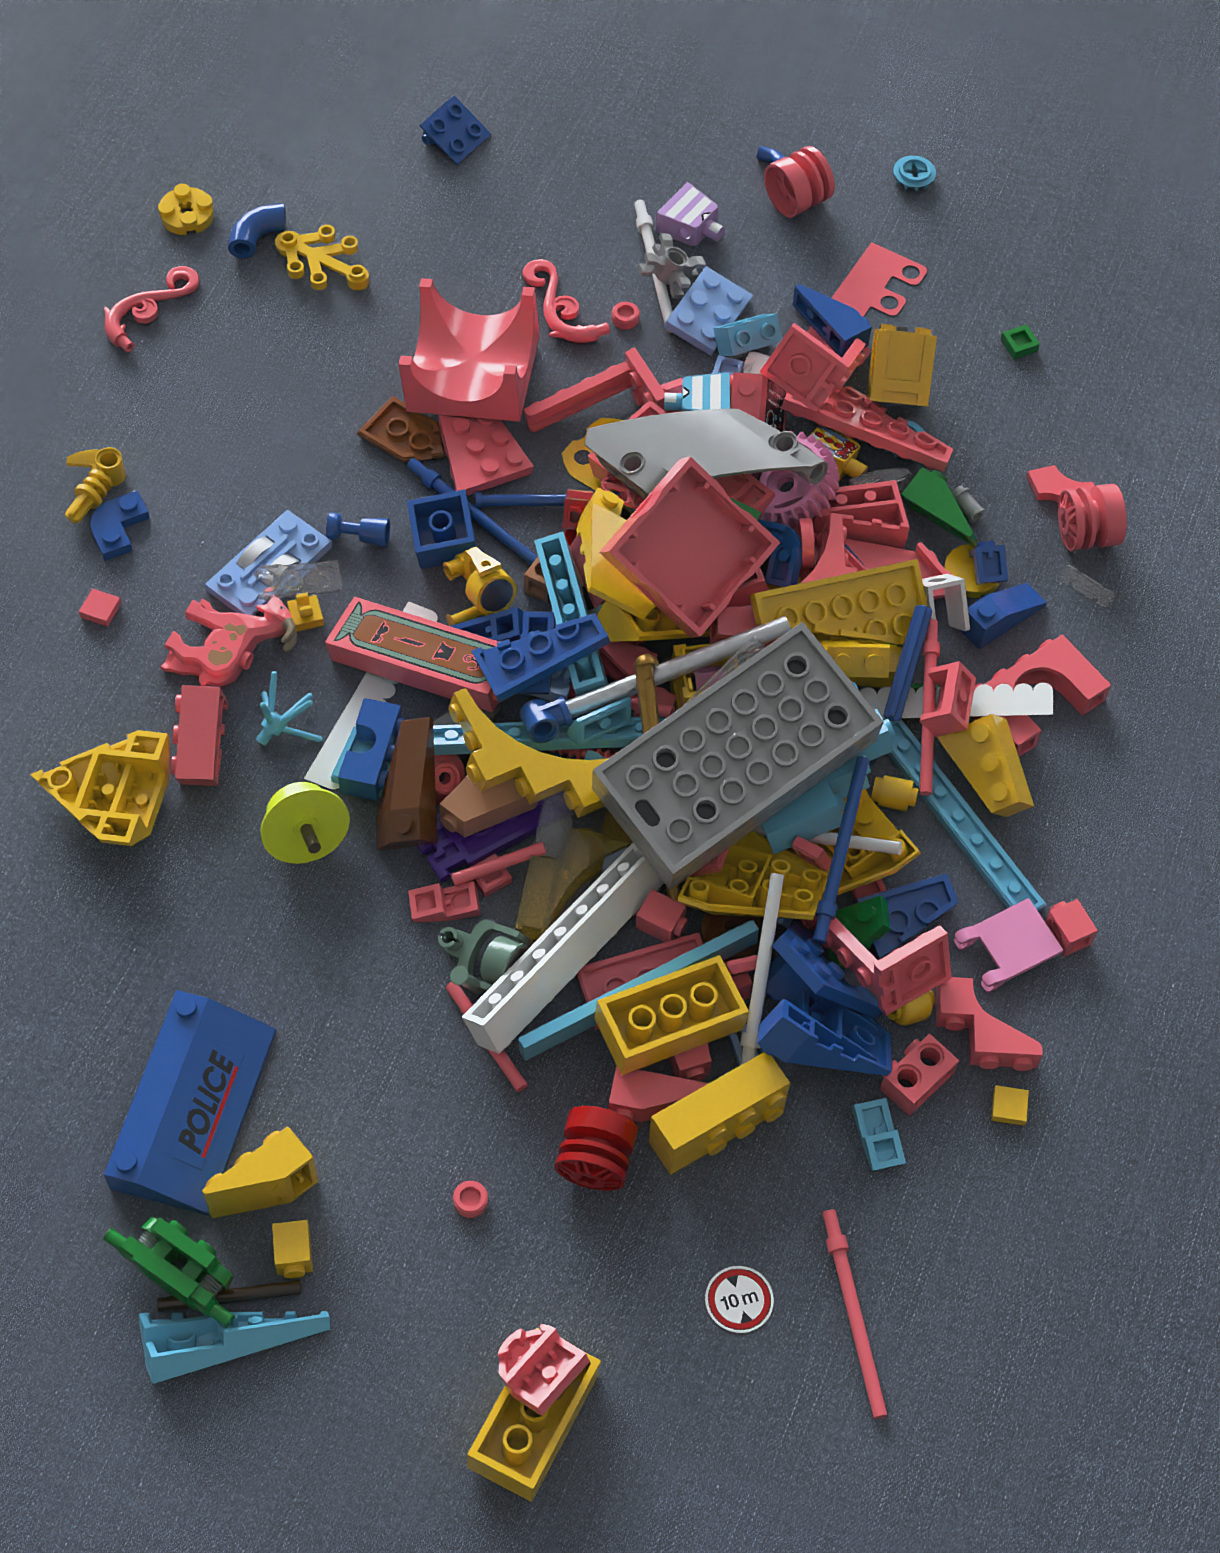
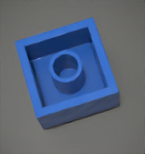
M465 489L407 501L415 553L420 569L443 565L444 562L455 559V555L477 547Z

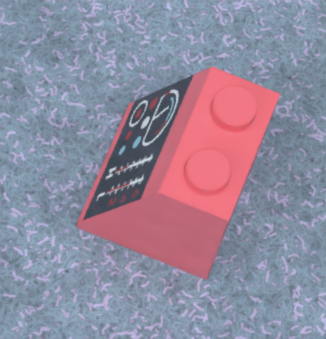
M733 372L730 387V409H740L782 432L785 431L786 410L781 409L788 392L763 374Z

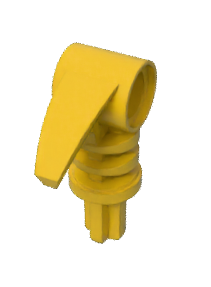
M107 447L101 450L80 451L67 457V466L89 467L92 470L89 472L88 477L83 480V484H79L75 488L74 494L76 499L65 512V517L73 524L81 522L91 508L97 509L102 504V499L107 495V491H110L113 486H117L125 480L126 472L119 450Z

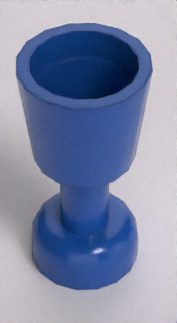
M330 512L326 523V537L328 539H338L341 533L359 535L360 542L386 548L390 535V519L362 518L359 524L344 522L340 514Z

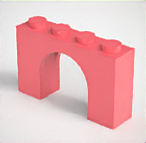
M1063 634L1053 641L1051 639L1046 640L1037 651L1031 655L1024 654L1016 661L1015 665L1007 670L1005 668L999 670L990 681L985 683L991 686L993 691L1000 684H1008L1014 691V688L1022 683L1028 685L1047 683L1060 692L1082 716L1105 702L1111 684ZM982 683L975 685L974 691L979 685H982ZM1028 715L1000 716L1007 719L1019 757L1036 747L1042 730ZM974 716L972 718L978 720L985 716Z

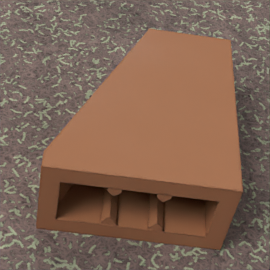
M467 775L439 804L440 820L446 829L451 832L456 831L465 838L512 817L533 810L538 805V802L529 805L526 796L522 797L517 791L515 785L516 778L481 792L477 783L473 784Z

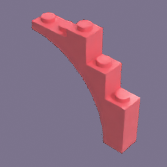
M830 513L822 527L821 548L815 568L801 583L857 572V568L847 567L849 558L848 553L844 552L847 528L843 526L842 514ZM752 605L725 607L709 626L710 644L757 627ZM776 640L770 641L768 643L752 648L745 652L759 653L760 651L765 649L766 646H769Z

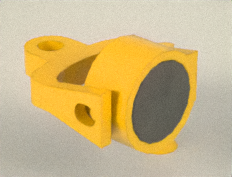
M477 547L457 554L455 559L443 563L445 575L450 581L461 575L467 580L465 593L468 599L475 605L452 616L447 614L449 626L473 620L483 615L486 616L507 610L514 602L517 595L515 581L502 569L501 563L481 552Z

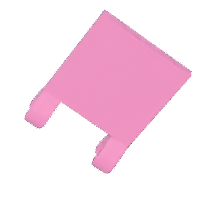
M1029 898L974 926L957 931L954 939V944L959 950L968 948L980 939L998 969L991 970L982 976L981 986L988 993L994 991L1006 981L1063 953L1059 942Z

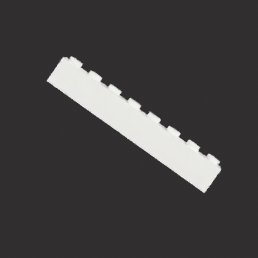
M634 843L600 875L462 1016L477 1045L500 1054L618 930L637 913L651 889L658 891L664 884L663 880Z

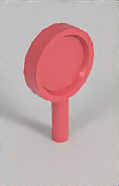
M811 518L798 519V535L802 542L801 581L814 568V532Z

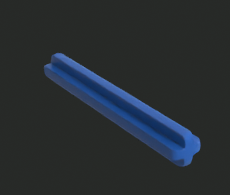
M917 605L914 608L883 713L884 718L890 721H900L932 616V609L925 605Z

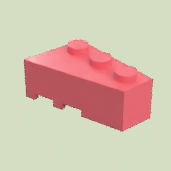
M896 480L839 487L838 490L834 491L836 499L828 500L830 509L822 508V518L819 516L812 518L813 532L820 533L830 513L842 514L843 526L847 528V539L898 548H905L910 528Z
M182 685L181 695H176L175 711L180 716L179 725H174L173 743L177 744V756H172L170 769L171 775H175V779L180 785L218 786L222 749H220L221 735L225 733V724H222L223 710H228L229 702L220 687Z

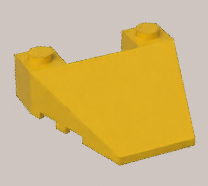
M597 487L581 514L576 529L577 536L582 538L580 552L582 555H585L586 559L583 568L588 592L645 620L658 607L599 553L627 521L620 517L624 501L619 499L613 492L604 491Z

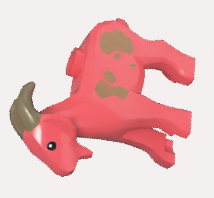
M277 597L271 598L265 605H257V610L263 613L264 617L234 612L220 613L214 610L211 604L204 599H201L200 603L192 600L185 611L186 619L204 625L213 631L206 639L204 646L190 647L184 644L180 635L173 631L165 643V649L170 651L166 661L160 666L161 670L183 676H199L201 686L228 685L236 681L243 669H249L254 658L252 652L260 642L284 635L281 639V643H285L282 649L284 652L290 651L297 641L295 623L289 610Z

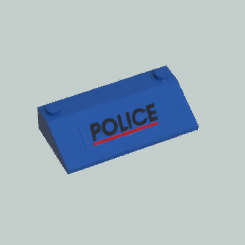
M176 990L104 1172L109 1188L114 1191L209 1216L202 1189L205 1188L210 1178L218 1173L224 1174L274 1039L276 1028L210 998Z

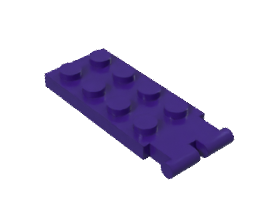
M561 791L538 801V805L533 810L512 817L465 838L456 831L451 832L446 829L441 823L440 813L436 815L437 844L417 847L422 855H427L434 851V853L427 857L426 861L440 882H446L451 878L450 872L466 865L469 868L494 853L498 854L545 829L575 811L570 810L564 805V791Z

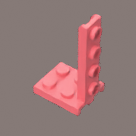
M793 323L760 370V373L817 413L832 391L838 394L865 356L861 351L866 343L856 338L844 356L840 357L797 324Z
M634 347L625 352L626 361L610 366L605 371L593 377H587L580 383L567 389L559 390L554 395L542 401L534 402L523 410L529 431L537 432L628 388L632 390L631 395L637 406H643L651 400L664 410L665 392Z
M815 915L813 920L800 919L806 929H812L815 932L818 916ZM836 917L830 922L826 943L822 944L826 949L830 948L836 954L844 968L849 967L855 973L861 986L864 988L868 987L877 996L878 1007L886 1016L952 978L948 933L940 925L929 932L921 934L918 938L901 948L893 950L880 960H877Z

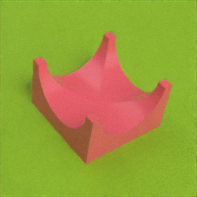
M421 278L419 285L421 305L420 328L414 359L412 356H400L398 364L407 412L520 422L540 337L535 287H523L520 302L513 309L505 313L477 315L454 307L438 293L433 279Z

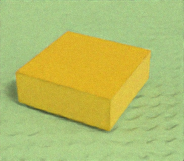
M995 1085L993 1089L991 1121L1025 1126L1027 1122L1029 1090Z

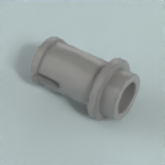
M960 485L951 493L964 515L971 523H974L984 515L985 509L970 495L971 491L968 487L964 488Z

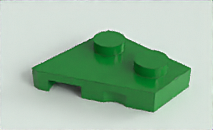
M881 895L836 911L835 917L867 950L875 940H879L890 930L887 899ZM828 948L829 962L836 963L845 971L836 954Z

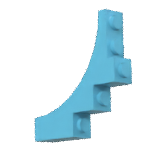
M876 709V710H875L876 713H877V714L880 716V718L882 719L880 713H879L878 710ZM889 719L883 720L884 723L876 742L761 824L774 854L792 847V843L797 836L809 840L840 827L843 816L842 811L845 808L843 798L848 796L857 756L867 757L871 761L894 751L891 738L895 736V732ZM868 764V768H867V773H866V774L871 773V769H870L869 764ZM867 775L862 790L870 787Z

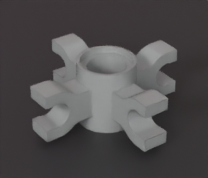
M661 233L659 235L661 244H654L652 247L655 254L645 253L644 259L646 264L639 263L637 268L640 276L655 274L662 283L670 285L672 298L682 299L684 297L682 288H689L691 286L689 278L697 279L699 276L696 268H704L706 264L702 256L688 258L683 250L673 247V240L670 234Z

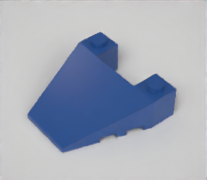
M780 954L771 962L765 994L771 1000L779 1001L780 1003L758 1027L757 1044L760 1045L765 1053L770 1056H776L786 1063L888 1076L892 1072L891 1034L871 1016L815 994Z

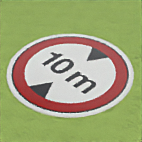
M732 1266L721 1270L711 1279L706 1289L705 1302L708 1313L716 1324L731 1332L746 1333L758 1329L768 1320L773 1309L774 1297L770 1284L759 1272L744 1266Z

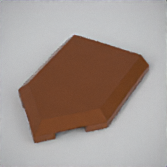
M394 396L357 432L358 436L402 462H409L412 458L418 461L444 457L438 422L423 413L407 412L405 403Z

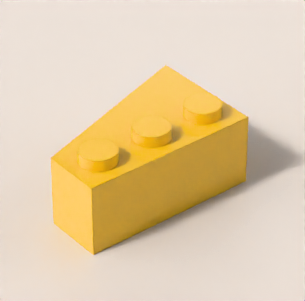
M990 714L968 723L967 730L937 737L991 813L1008 817L1034 806L1007 719Z

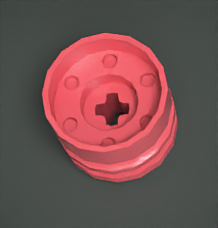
M805 146L798 152H793L789 157H783L765 168L764 183L767 194L774 207L785 217L793 218L807 211L811 206H817L819 203L830 199L834 194L835 182L831 167L822 153L813 146Z
M1097 485L1091 488L1090 493L1084 487L1076 490L1064 489L1061 492L1058 501V523L1062 541L1067 550L1078 551L1081 548L1087 550L1093 547L1094 542L1100 548L1118 546L1123 543L1127 529V514L1122 493L1117 485Z

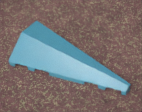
M286 1311L284 1318H264L263 1312H230L235 1315V1319L228 1328H225L218 1321L207 1316L184 1319L183 1313H172L171 1319H151L150 1313H140L139 1324L146 1369L152 1384L330 1330V1316L327 1311H321L319 1315L297 1318L296 1311Z

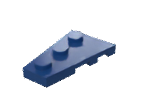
M947 873L858 898L855 902L857 904L880 895L887 899L890 930L879 940H875L871 944L877 960L890 954L959 903Z

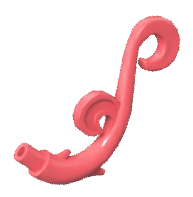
M542 259L533 260L524 266L522 271L523 280L533 287H544L546 284L544 278L541 279L535 276L536 273L544 271L550 275V282L543 303L546 322L553 331L549 333L550 337L565 339L573 343H589L597 341L600 336L610 333L607 322L597 326L591 324L584 327L581 325L575 327L561 321L556 312L563 310L561 311V318L564 320L574 319L579 314V303L571 296L556 297L558 285L556 267L551 262Z
M186 266L172 268L166 277V283L170 290L141 292L122 299L111 310L105 307L104 330L111 343L116 347L123 348L126 352H131L135 344L127 338L128 335L124 332L126 325L120 326L123 316L132 310V315L136 322L143 324L152 322L159 314L156 301L178 298L197 290L199 286V275L197 272ZM183 279L188 281V284L183 288L175 289L174 283L177 280Z

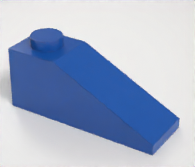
M801 284L795 286L792 305L836 354L843 357L856 338L866 343L864 348L869 345L872 327L869 321L862 317L855 308Z
M1028 583L994 592L968 607L970 630L960 631L980 650L1045 607L1047 602Z
M518 607L452 625L451 627L499 642L507 639L513 642L519 640L522 634L523 611Z

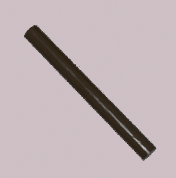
M300 1280L219 1290L217 1295H215V1299L220 1305L301 1294ZM174 1296L157 1298L158 1312L189 1308Z

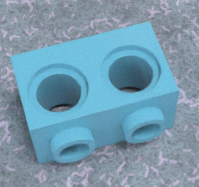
M761 314L713 328L720 356L738 355L780 343L783 339L777 314Z

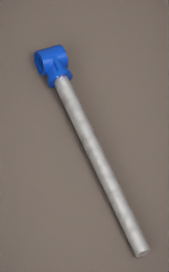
M782 616L661 663L653 668L655 686L776 640L791 630L789 622L785 616ZM636 674L566 701L563 696H559L550 703L543 699H534L527 702L521 708L520 718L530 739L535 743L541 744L549 742L556 737L560 727L565 725L567 727L571 726L573 718L637 694Z

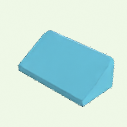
M628 696L576 719L568 728L567 735L579 746L631 723V698Z

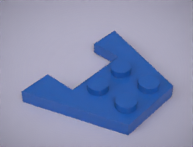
M797 919L772 945L815 994L875 1019L883 1013L878 1007V1001L863 986H851L843 978L845 972L836 963L829 962L822 955L824 952L823 948L813 941V930L806 929L800 919Z

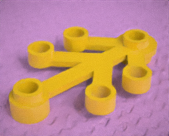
M323 225L315 233L299 235L294 231H284L275 238L276 249L281 255L287 257V271L290 278L299 279L304 275V265L298 260L297 254H300L308 260L311 272L310 283L311 287L315 290H323L327 287V276L322 272L320 264L347 277V285L352 290H363L369 285V273L362 265L349 266L331 257L340 254H355L358 251V240L356 237L346 236L338 244L315 248L308 246L309 244L319 242L325 244L334 242L336 238L334 227Z

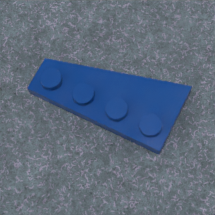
M594 613L557 624L553 630L546 632L537 630L527 633L528 637L513 642L507 639L497 642L496 647L486 650L480 647L471 650L496 698L501 702L611 643Z

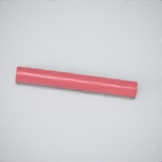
M539 842L452 873L451 876L454 885L457 886L544 855L546 850L543 842Z

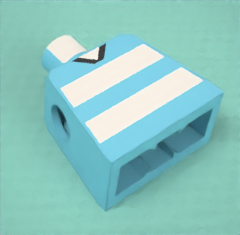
M730 373L684 377L682 393H665L664 411L683 412L730 409Z

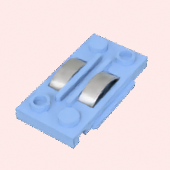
M286 510L205 584L206 591L234 612L256 616L255 614L259 611L256 608L257 605H265L273 597L282 600L316 568L315 563L332 548V542L292 512Z

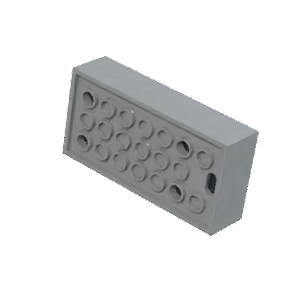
M801 622L596 767L592 774V790L671 890L876 742L884 721L807 626Z

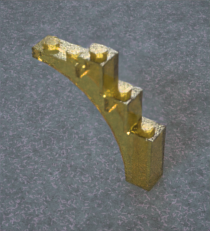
M608 809L602 833H597L589 828H570L563 861L556 860L551 856H531L516 920V930L530 939L529 941L536 942L557 920L566 903L579 888L602 871L605 857L628 848L633 843Z

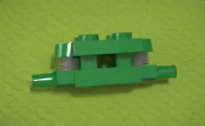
M151 1217L141 1227L145 1234H142L144 1237L140 1236L141 1239H138V1241L132 1236L125 1238L115 1231L114 1228H110L105 1233L103 1241L116 1248L119 1254L137 1267L139 1272L192 1310L197 1309L207 1317H212L225 1328L232 1324L235 1315L219 1305L215 1295H217L219 1289L227 1290L234 1277L231 1272L221 1265L222 1262L215 1256L217 1251L201 1239L198 1243L187 1237L189 1232L175 1220L168 1223L161 1217L158 1219ZM175 1261L184 1266L181 1271L175 1265L173 1266Z

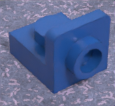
M983 541L977 543V547L969 551V558L974 559L976 584L1008 581L1005 545H995V541Z

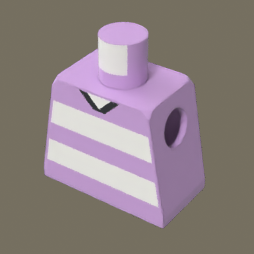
M688 182L657 212L656 232L670 234L672 239L690 246H697L706 236L718 242L724 234L725 227L717 223L719 209L717 204Z

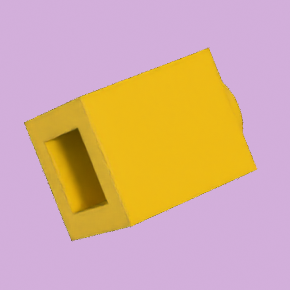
M308 1220L273 1223L274 1262L277 1275H284L285 1278L293 1279L303 1277L307 1272H313L311 1234Z

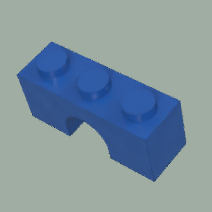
M368 698L363 699L356 721L357 740L371 743L374 746L362 753L346 751L338 775L340 793L377 801L380 790H383L388 774L387 768L389 763H391L401 721L406 720L402 718L401 705Z

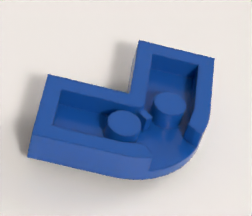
M138 490L106 501L94 511L91 517L90 527L92 535L104 561L133 551L124 528L150 519L148 510Z
M758 519V522L780 542L770 555L765 579L766 583L781 587L796 585L802 564V542L800 536L788 525Z

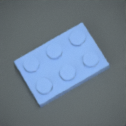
M705 266L667 319L664 328L709 356H712L717 349L713 328L736 322L753 295Z

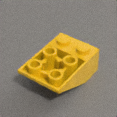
M287 1126L282 1131H274L268 1135L263 1141V1145L252 1153L246 1152L235 1161L234 1166L224 1174L218 1173L210 1178L205 1188L202 1189V1193L210 1216L217 1218L291 1203L319 1181L312 1154Z

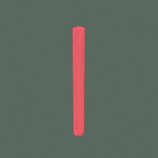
M450 982L445 987L464 1015L473 1006L471 1001L459 985ZM488 1050L517 1092L524 1090L528 1083L505 1050L500 1054Z

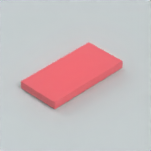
M699 932L585 965L576 974L585 1003L703 945ZM598 1025L594 1026L595 1030L599 1029Z

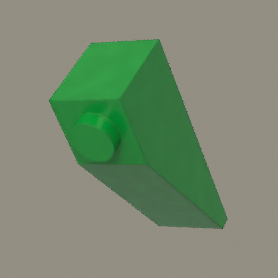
M922 467L901 494L907 506L970 546L977 547L979 542L946 484L947 478L936 470H933L931 473Z

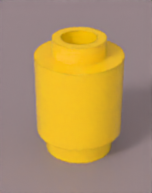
M884 775V778L876 776L871 799L874 802H878V806L907 812L908 806L915 807L918 788L913 787L914 781L887 775Z

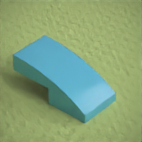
M887 1098L851 1106L871 1170L875 1171L905 1164L906 1161L898 1130H894Z

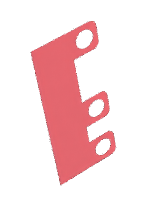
M871 242L831 298L855 308L862 317L870 307L894 316L902 309L906 299L884 288L892 276L911 285H917L927 273V268ZM906 266H915L919 269L920 274L917 278L909 279L902 274V270ZM885 296H893L898 300V306L894 309H886L881 305V299ZM812 326L808 329L807 332L810 335L826 343ZM868 346L862 349L865 356L858 366L862 365L871 353V349Z

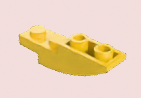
M857 640L819 641L847 677L889 678V644H858Z

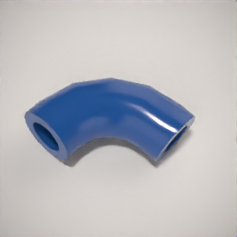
M285 204L259 206L245 213L232 227L228 241L229 253L237 258H249L255 253L257 240L267 233L286 231Z

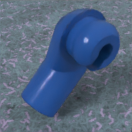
M761 145L756 155V159L769 163L785 157L781 152Z

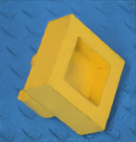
M307 592L296 595L295 600L287 601L288 610L295 623L296 632L324 626L317 595L308 596Z

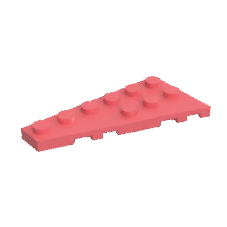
M438 414V424L445 454L449 460L450 475L454 481L455 491L465 489L467 496L533 473V464L502 420Z

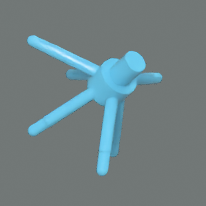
M273 671L271 673L269 699L266 691L261 693L263 702L260 703V708L265 717L261 725L264 728L256 737V740L266 746L273 735L279 736L283 732L321 742L323 740L321 736L286 727L289 721L313 705L311 700L313 698L312 693H308L282 716L274 712L277 672Z

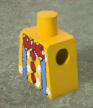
M821 425L817 427L810 435H813L817 441L821 440L825 447H828L838 465L840 479L837 482L846 474L857 481H861L868 466L856 460L861 448L859 443L845 436L840 431Z

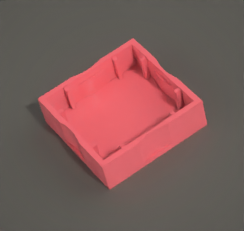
M692 457L679 459L599 553L687 636L700 637L729 604L737 588L758 570L780 542L749 512L735 504L723 487Z

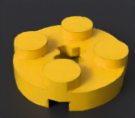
M187 184L176 185L174 190L168 192L158 205L159 216L163 226L174 234L187 235V231L196 230V233L202 232L214 220L212 197L203 190L189 187ZM184 209H191V210H192V211H186V212L182 213V210H184Z

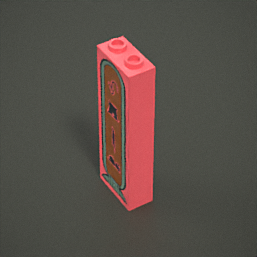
M358 597L352 599L325 641L330 658L334 662L452 699L454 692L466 688L478 708L492 713L499 703L471 650L480 647L483 650L496 647L499 641Z

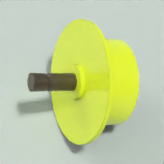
M298 782L287 785L277 791L267 805L266 814L260 829L262 843L270 855L286 863L300 864L318 860L331 853L345 838L350 823L349 812L339 796L322 789L316 784Z

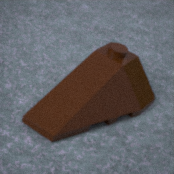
M432 717L401 721L376 816L377 850L437 844Z

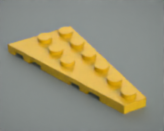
M918 559L750 595L756 626L785 616L791 629L803 622L811 633L902 646L906 639L915 606L925 605L928 607Z

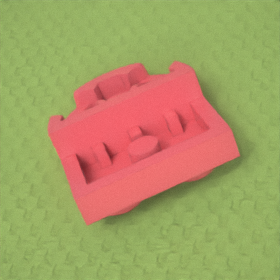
M544 1324L540 1325V1329L525 1332L524 1329L517 1330L504 1341L498 1352V1372L509 1393L516 1400L541 1416L590 1362L587 1354L562 1339L556 1328Z

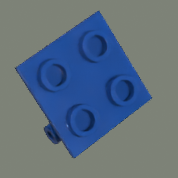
M455 95L419 125L424 130L421 137L423 143L426 145L436 143L456 165L491 135Z

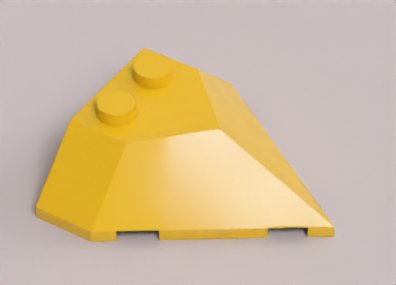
M137 730L127 734L128 739L111 746L105 743L61 761V766L44 773L43 770H39L30 775L101 843L132 846L151 835L169 782L168 733Z

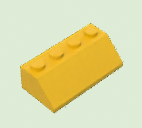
M605 601L597 615L611 642L695 638L687 636L659 608L645 620H642ZM709 627L700 637H710Z

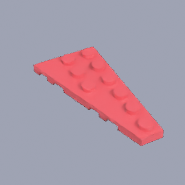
M842 387L838 394L832 391L817 413L789 393L784 398L781 409L789 411L793 416L812 420L819 426L840 431L847 437L868 442L875 448L891 451L903 459H911L924 464L925 467L931 470L944 472L953 448L925 431L915 432L907 426L909 422L902 417H898L895 420L887 415V408L875 401H870L869 397L852 387Z

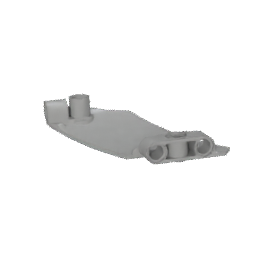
M740 409L673 412L613 422L588 428L585 446L595 453L602 466L644 500L679 459L692 457L713 478L755 472L792 470L809 484L815 485L822 481L828 471V463L802 445L793 432H780Z

